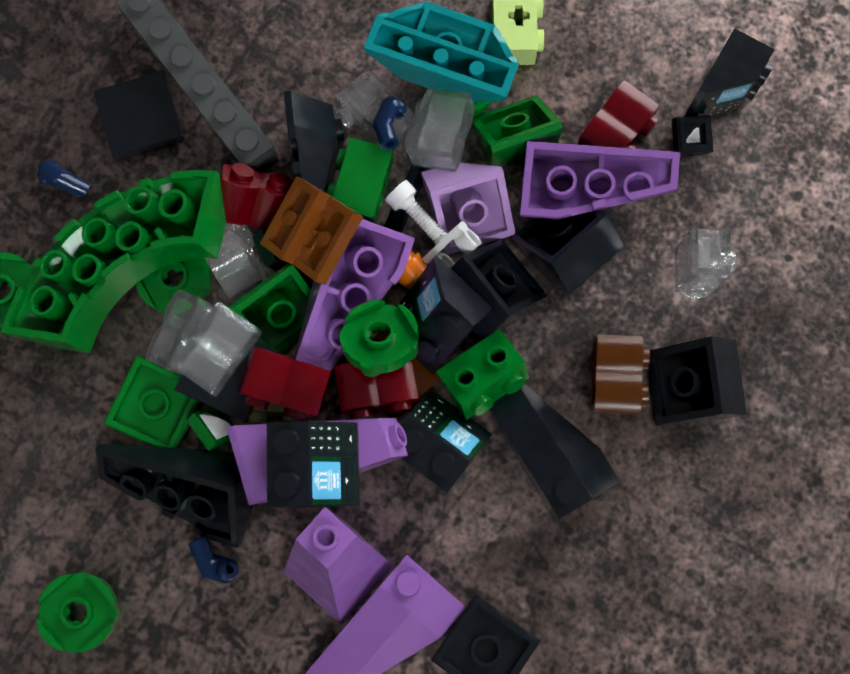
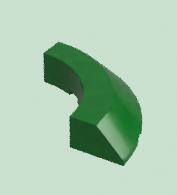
M212 170L170 172L171 176L156 180L142 179L139 181L140 185L121 193L116 190L95 202L93 210L84 215L79 221L73 219L65 225L54 237L57 242L42 259L37 257L31 266L35 267V270L24 288L18 287L8 308L0 333L57 349L91 354L96 336L107 315L135 283L151 273L177 262L202 258L218 259L226 228V216L219 173Z

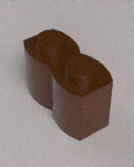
M597 334L593 338L591 413L636 416L641 413V407H647L649 387L648 384H642V370L649 367L650 349L644 346L643 337Z

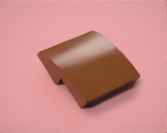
M296 176L260 244L281 260L293 264L315 282L326 285L363 216L304 179Z

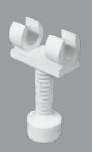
M408 180L399 184L385 199L394 211L398 209L406 210V213H409V216L412 219L414 218L419 227H422L421 229L427 232V235L434 241L435 247L422 258L425 264L429 265L438 256L451 268L455 263L442 250L453 240L465 254L474 251L482 244L479 237L467 227L468 225L464 221L456 225L449 233L443 232L444 230L438 227L439 225L433 221L434 219L430 215L428 216V213H425L426 211L422 207L420 208L421 205L415 202L414 195L417 190Z

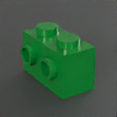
M350 137L347 148H341L337 157L336 170L340 171L337 183H330L327 194L363 216L364 220L377 224L394 163L393 149L386 151L378 144Z
M500 329L436 371L442 388L466 420L474 415L480 416L486 413L496 400L505 394L517 392L524 386L526 380L529 379L526 362Z

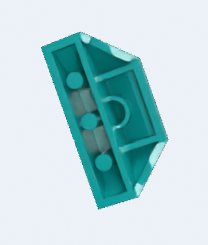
M427 1L406 6L391 13L377 14L363 47L367 54L400 79L466 102L506 100L519 67L517 59L512 55L496 25Z

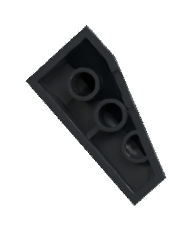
M285 91L284 101L288 137L291 141L293 158H296V162H292L294 179L298 176L327 193L330 183H333L336 172V162L339 154L338 141L345 140L342 118L335 119L332 104L293 91Z
M526 384L517 392L505 394L496 400L488 410L554 521L561 519L620 482L601 449Z
M99 444L95 448L101 480L138 501L144 500V498L149 499L163 508L161 514L173 520L177 515L194 525L192 532L201 537L206 536L209 540L239 548L242 544L254 505L248 504L233 453L222 450L208 451L205 449Z

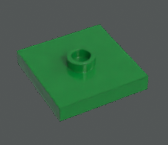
M137 355L103 424L152 447L179 448L190 426L187 419L197 411L201 402L174 390L181 374Z

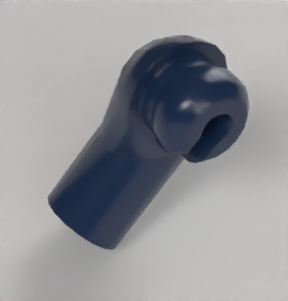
M395 96L382 100L373 120V127L380 146L386 151L398 146L399 141L392 124L395 118L401 119L404 117L403 113L407 112L405 101L401 98L396 99Z
M56 161L41 163L37 172V178L43 185H53L80 199H84L91 184L71 174Z
M206 536L188 543L198 570L204 578L219 583H230L238 576V564L230 558L214 554Z

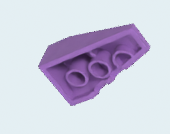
M527 141L520 216L562 219L675 192L678 188L680 152Z
M406 555L305 674H382L441 638L466 607L413 559Z

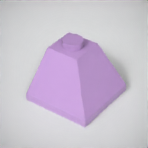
M454 162L421 172L432 217L436 224L439 225L438 227L444 230L443 232L449 233L456 225L464 221L468 225L467 227L479 237L482 244L516 234L502 167ZM454 240L443 249L446 255L461 251Z

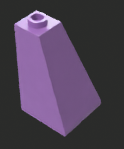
M396 418L328 421L358 423L359 473L408 456L405 448L407 437L403 427L397 423ZM267 424L233 425L228 427V435L248 504L267 503Z
M324 507L296 538L284 573L342 625L394 565L338 514Z

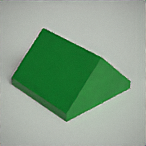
M538 95L470 118L486 163L490 166L501 167L526 158L527 141L558 143L563 129L561 120Z
M287 263L231 305L229 310L252 339L278 350L281 353L280 355H282L298 343L311 289L294 265Z

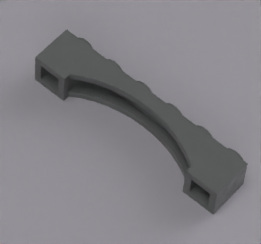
M160 0L115 1L125 21L185 93L235 163L246 164L253 168V170L263 173L279 161L274 145Z

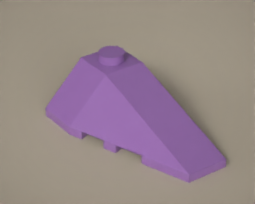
M362 219L326 285L313 280L294 355L295 360L332 371L344 355L339 336L340 330H342L346 323V316L352 309L362 303L381 300L390 287L398 282L404 273L415 241L414 237Z

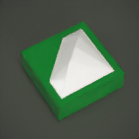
M208 407L193 413L187 419L189 425L208 451L230 442L227 428L233 426V423L225 413Z

